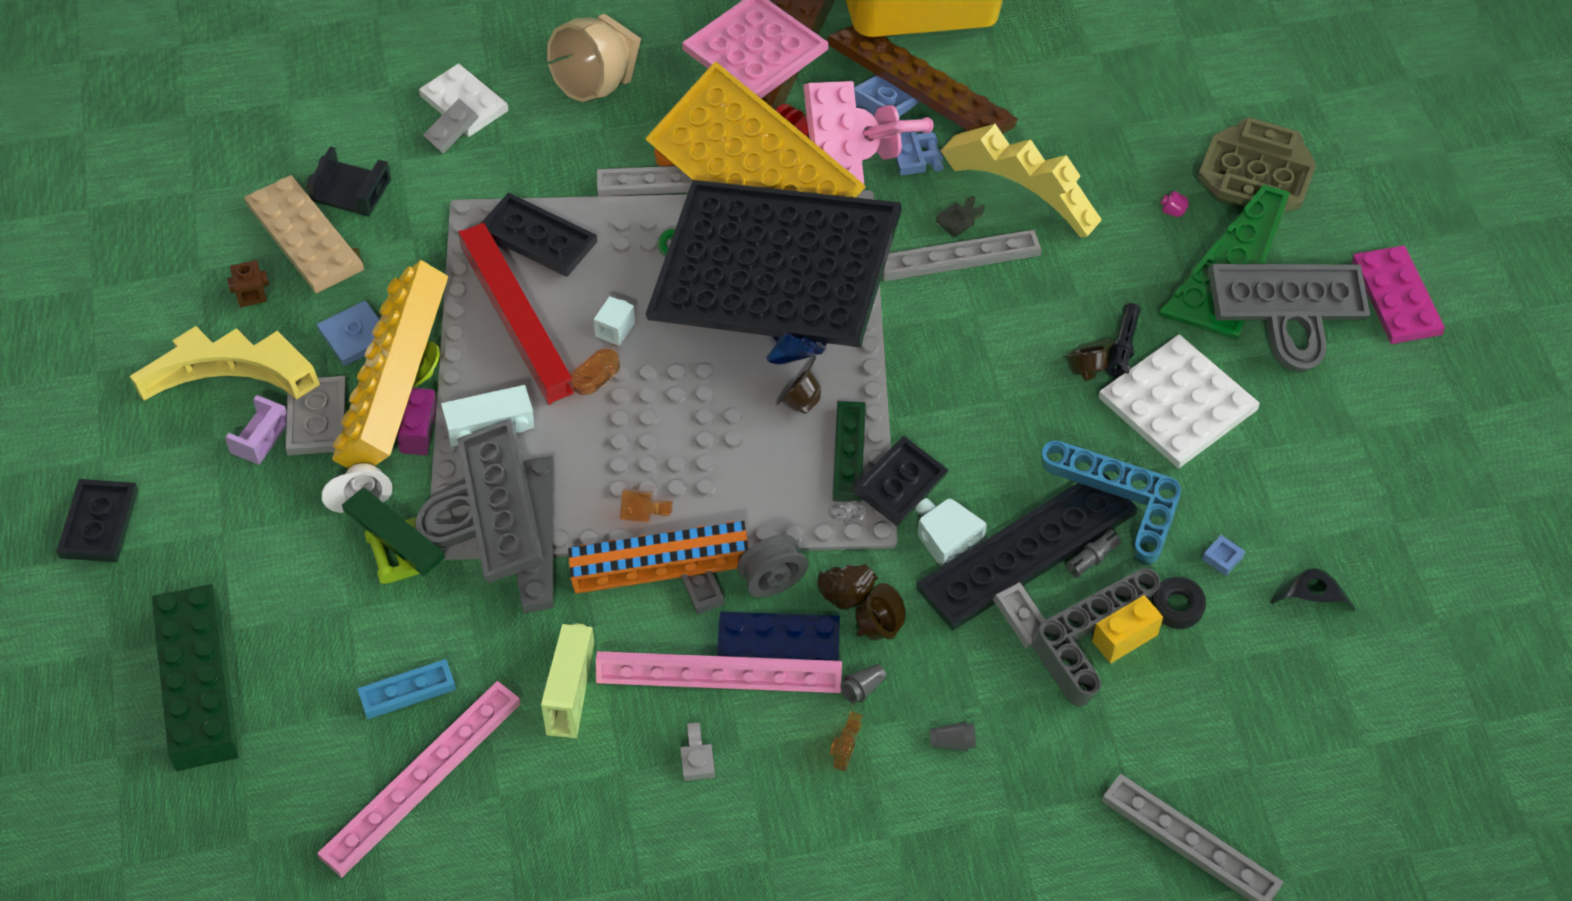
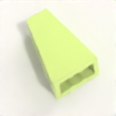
M579 623L572 625L562 624L541 703L546 735L577 738L594 647L592 627Z

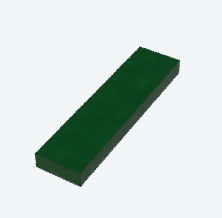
M837 401L833 501L862 502V499L853 493L852 490L855 484L863 477L866 402Z
M362 487L342 504L345 513L423 577L445 559L444 552L366 488Z

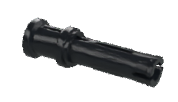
M1134 303L1125 304L1123 307L1116 341L1109 348L1111 356L1105 371L1108 375L1115 378L1130 372L1129 360L1135 352L1132 342L1141 312L1140 307Z

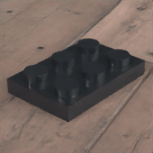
M903 436L855 484L852 492L898 527L917 505L945 478L949 470Z
M79 479L56 551L58 557L61 559L117 563L139 490L137 484Z

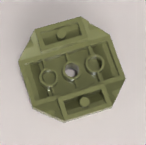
M1247 117L1238 122V125L1226 128L1213 136L1200 168L1198 179L1210 190L1217 202L1241 209L1245 208L1263 184L1288 191L1290 195L1284 210L1285 213L1289 210L1301 209L1315 172L1316 163L1304 145V140L1299 131Z

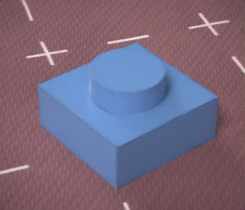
M1220 535L1206 550L1202 560L1227 576L1243 559L1245 551Z

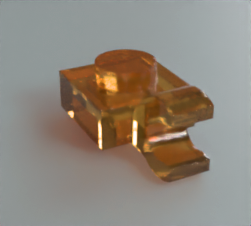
M623 489L620 519L649 522L651 514L670 516V513L672 514L673 501L652 500L653 492Z

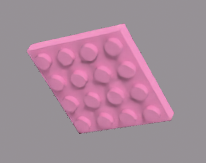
M742 0L682 43L683 51L708 69L716 61L758 97L763 98L828 50V42L769 0Z

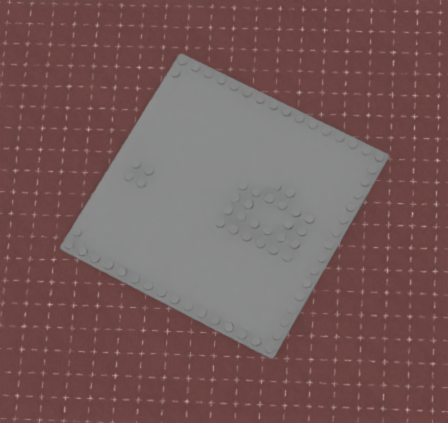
M863 190L857 198L874 200V195L872 191ZM687 194L521 198L597 235V243L568 277L496 243L572 377V381L569 384L574 394L548 405L460 245L458 231L479 225L502 199L451 201L446 275L448 279L444 290L430 498L466 484L459 445L450 446L443 422L441 403L525 385L533 409L534 428L517 433L522 461L553 456L554 557H569L568 548L578 547L582 544L591 545L610 540L630 539L640 535L649 536L672 530L681 531L694 529L698 526L720 525L730 521H745L749 548L775 535H790L794 537L798 543V551L893 549L897 546L896 525L864 500L862 502L833 501L837 401L866 402L863 476L891 449L880 285L861 348L650 321L645 313L665 256L658 250L657 240L664 231L676 228ZM670 240L666 241V245L668 248L671 242ZM609 296L618 300H625L629 304L634 305L635 324L620 346L595 337L593 319ZM815 355L816 359L810 370L821 386L819 402L807 414L794 411L782 402L776 405L786 395L804 365ZM463 505L445 511L438 516L437 524H458L464 521L470 513V506ZM476 537L448 548H439L444 552L445 559L443 560L480 559Z

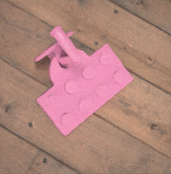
M853 81L808 83L803 85L809 139L863 184L862 160L870 158L876 152L883 160L896 158L900 155L902 148L901 133L920 131L930 133L933 129V121L928 117L919 120L899 121L897 109L892 105L879 107L874 116L865 109L856 108Z

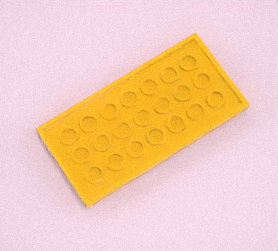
M716 61L645 138L650 145L691 180L855 198L866 188L859 179Z

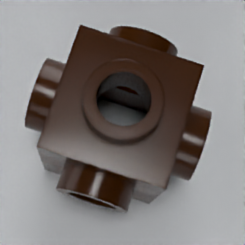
M258 261L231 265L232 277H228L227 281L230 293L236 294L239 307L267 302L264 287L269 286L266 270L260 271Z

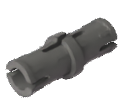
M1107 530L1095 542H1088L1082 552L1068 561L1066 569L1069 573L1076 570L1072 576L1079 578L1082 573L1094 564L1099 565L1105 555L1121 544L1119 536L1116 534L1111 538L1110 536L1114 534V531Z

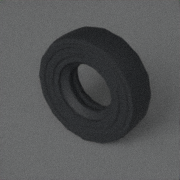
M1171 577L1160 583L1158 590L1152 596V604L1163 616L1162 623L1171 628L1185 629L1194 626L1201 620L1206 609V596L1196 582L1185 577ZM1181 594L1189 600L1190 607L1185 611H1176L1169 606L1167 600L1171 595Z

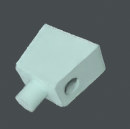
M926 498L915 509L921 516L918 523V536L940 567H943L985 540L987 524L953 499H947L936 507Z

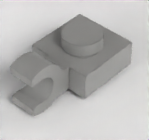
M700 723L687 724L689 747L680 748L684 781L715 778L712 745H702Z

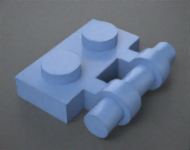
M932 131L930 133L922 132V134H916V132L901 133L902 148L900 155L895 158L900 176L926 172V164L928 163L933 166L936 172L943 170L942 162L944 158L942 152L937 148L938 139L935 133ZM924 146L927 148V151H922L921 147Z

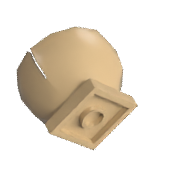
M606 14L599 15L597 19L591 17L576 18L555 28L547 43V61L567 55L571 56L550 63L548 66L555 83L568 97L581 102L593 101L613 92L620 82L622 84L631 82L641 38Z

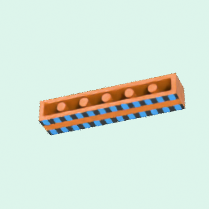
M730 521L720 525L698 526L694 529L672 530L662 534L640 535L636 538L610 540L591 545L582 544L578 547L568 548L570 578L575 594L680 578L684 574L693 576L706 574L707 571L719 572L737 569L740 558L749 549L745 521Z

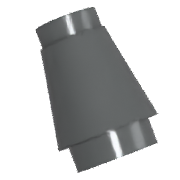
M874 664L847 675L840 685L842 694L853 704L863 702L886 679V673L879 664Z
M966 721L931 728V747L968 752V749L976 748L974 723L967 724Z

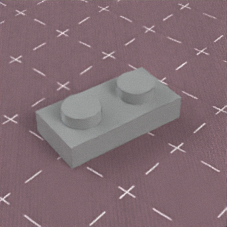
M458 98L423 136L444 154L479 116Z
M1019 582L996 594L993 601L1025 649L1032 646V637L1045 619Z

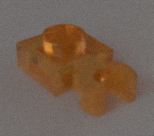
M851 711L841 737L834 738L830 750V755L834 756V768L846 771L855 747L856 738L862 727L861 720L863 715Z

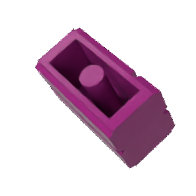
M412 388L397 432L399 450L403 454L426 456L429 453L437 408L435 391L432 389Z

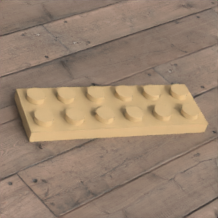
M292 175L244 197L248 208L315 293L364 270L363 263Z

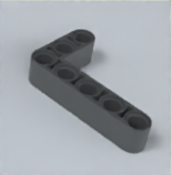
M1149 568L1137 570L1046 619L1034 633L1031 643L1034 651L1072 704L1076 706L1087 705L1101 687L1099 675L1076 644V641L1093 633L1096 623L1143 595L1150 600L1160 586V578L1155 571ZM1116 596L1120 597L1123 602L1119 601ZM1092 609L1097 610L1100 615L1096 614ZM1068 621L1073 622L1077 628L1071 626ZM1044 634L1051 636L1053 641L1047 639ZM1061 659L1067 660L1071 666L1064 664ZM1079 684L1084 685L1088 691L1082 690Z

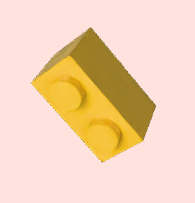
M1143 595L1096 623L1092 642L1111 664L1159 634L1163 616L1147 597Z

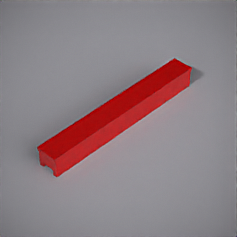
M481 223L463 231H458L463 253L548 405L574 394L569 384L572 381L569 371L486 225Z

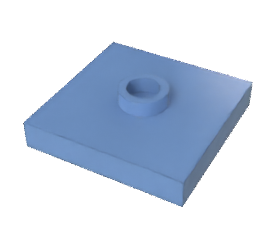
M365 300L316 325L318 331L341 364L346 366L364 357L368 346L374 339L372 331L380 320Z

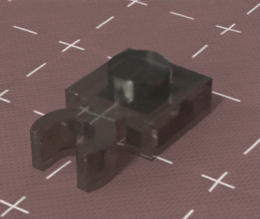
M971 196L966 199L964 206L961 207L956 202L938 214L936 223L955 238L974 225V218H979L984 214L985 205L982 204L977 208L973 207L975 205V197Z

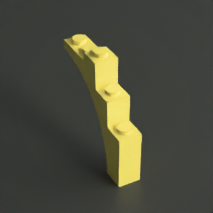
M996 124L956 134L940 150L954 171L979 170L990 172L1015 181L1036 193L1068 221L1080 238L1087 237L1101 221V218L1076 181L1081 176L1067 155L1044 160L1031 139L1009 145Z
M197 326L172 340L175 345L173 350L130 376L138 395L144 401L168 388L206 377L240 376L266 381L285 390L296 400L320 385L313 365L278 331L253 345L236 328L212 343Z

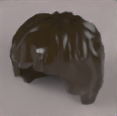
M849 564L844 568L833 567L826 572L821 571L818 575L817 586L826 600L837 608L844 610L856 607L864 602L873 590L878 577L867 564L859 566Z

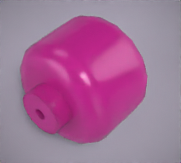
M1172 191L1169 195L1165 194L1160 201V204L1163 205L1162 211L1175 217L1184 215L1189 205L1188 198L1177 191Z

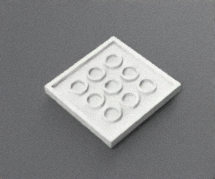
M1177 335L1131 368L1129 374L1124 373L1099 392L1098 397L1178 469L1257 411L1260 404L1181 335Z

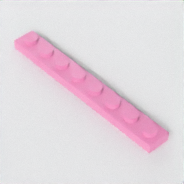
M597 651L596 683L841 693L842 661Z
M497 681L317 853L319 859L342 878L521 705L520 698Z

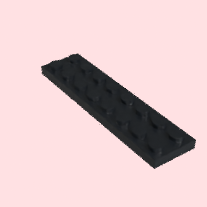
M1105 473L1103 474L1107 480H1111ZM1076 483L917 582L916 590L953 631L995 604L993 598L996 594L1019 582L1022 586L1031 582L1083 549L1088 542H1094L1105 534L1107 530H1113L1135 516L1138 507L1129 499Z

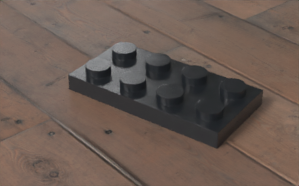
M509 192L481 222L486 225L496 243L565 277L570 275L597 243L596 234Z

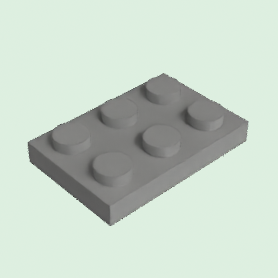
M345 376L318 378L320 385L297 400L288 393L287 455L335 452L333 444L337 436L342 432L343 425H341V421L346 413L347 382Z

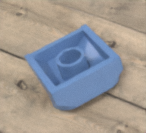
M877 75L854 87L856 108L865 109L873 116L879 107L892 105L897 109L900 117L920 102Z

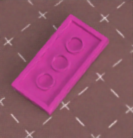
M1405 245L1353 255L1352 263L1353 265H1361L1366 293L1390 344L1443 335L1445 327Z

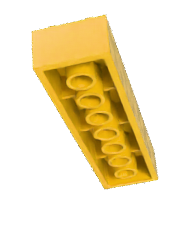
M422 260L412 267L408 266L398 279H392L388 285V298L382 304L379 311L382 316L372 331L374 336L373 342L365 352L364 356L367 358L365 365L358 372V385L349 398V402H351L350 409L342 418V432L337 436L333 444L335 452L332 460L348 469L359 463H368L376 466L391 454L448 279L447 275Z

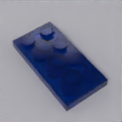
M720 612L717 656L839 661L840 616Z

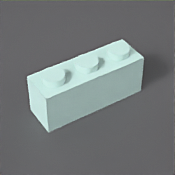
M525 385L441 403L443 422L451 447L458 445L457 439L508 419H511L515 424L517 433L534 428L533 409Z

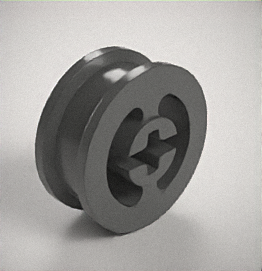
M790 535L768 537L750 547L742 555L738 562L737 570L740 576L747 580V589L752 596L764 598L776 595L791 588L804 576L808 568V561L802 553L798 552V543L794 537Z

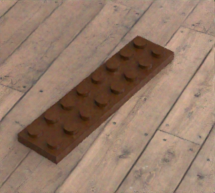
M852 25L828 37V46L967 131L996 124L1003 134L1013 129L1016 125L1018 118L1009 114L1008 110L989 102L986 97L971 91L965 84L951 79L945 72L931 67L928 62L913 56L907 49L893 44L885 36H864L857 32Z

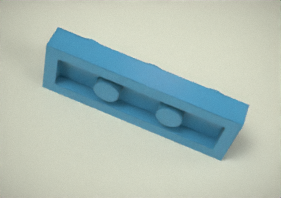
M444 659L357 688L368 720L454 691L456 687L447 660Z

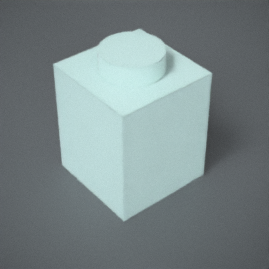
M609 296L593 319L595 337L620 346L635 324L634 305L629 304L625 300H618Z

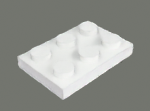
M459 63L419 89L420 97L442 115L458 98L468 105L479 116L464 132L468 137L509 111L508 104Z

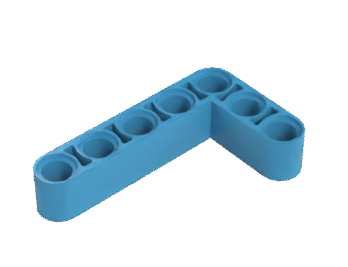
M1054 440L1045 444L1042 450V464L1047 472L1147 505L1136 537L1134 553L1138 561L1144 564L1156 562L1161 555L1179 504L1181 487L1177 480L1061 441ZM1052 453H1058L1063 458L1058 462H1052L1047 457ZM1080 462H1086L1091 467L1086 471H1080L1075 466ZM1113 471L1117 473L1118 478L1107 480L1103 474ZM1141 480L1146 484V487L1140 490L1135 489L1131 483ZM1168 489L1175 496L1165 499L1161 497L1159 492ZM1161 516L1165 523L1159 526L1151 523L1150 518ZM1150 542L1154 544L1156 549L1153 552H1145L1140 546L1143 543Z

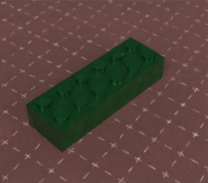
M213 584L152 596L167 748L175 770L180 771L239 758L220 603Z

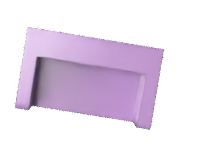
M256 395L253 399L257 411L239 437L228 433L225 440L231 454L260 465L286 429L287 412L285 406Z

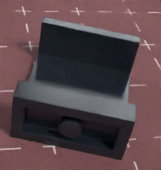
M330 146L325 156L323 155L320 158L315 172L307 180V189L309 190L311 200L319 204L370 217L391 181L389 165L387 161L378 159L373 169L367 170L338 162L335 147Z

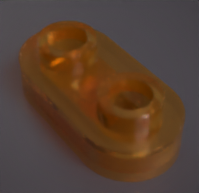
M601 349L594 353L572 373L571 383L574 391L580 395H590L602 387L620 369L621 365L618 354L612 349Z

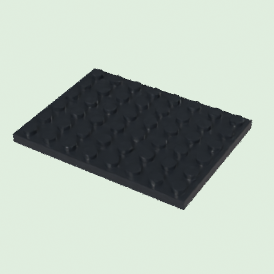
M692 180L645 315L650 321L861 348L902 211L901 203Z

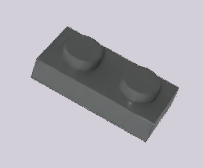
M712 571L693 576L681 575L680 578L697 615L725 605L724 597Z

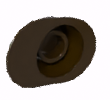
M1104 339L1085 343L1072 349L1067 355L1062 357L1067 359L1073 374L1082 375L1085 381L1095 379L1098 372L1107 368L1108 349L1114 344V341Z
M815 355L804 365L786 395L776 405L782 402L794 411L807 414L819 402L821 386L810 370L816 359Z
M879 583L874 587L867 599L857 607L855 617L858 628L855 634L857 636L865 635L874 641L884 638L892 640L904 624L906 609L901 596L891 585Z

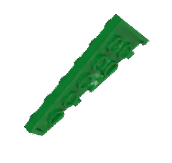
M1263 184L1245 206L1235 222L1231 223L1226 233L1219 241L1217 240L1198 263L1189 278L1175 291L1170 301L1161 308L1159 316L1238 340L1245 320H1216L1208 267L1212 264H1265L1290 192Z

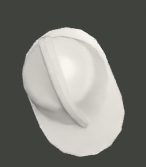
M359 463L349 468L346 474L331 479L325 485L322 491V501L331 511L343 513L342 504L364 487L384 503L392 494V483L374 465Z

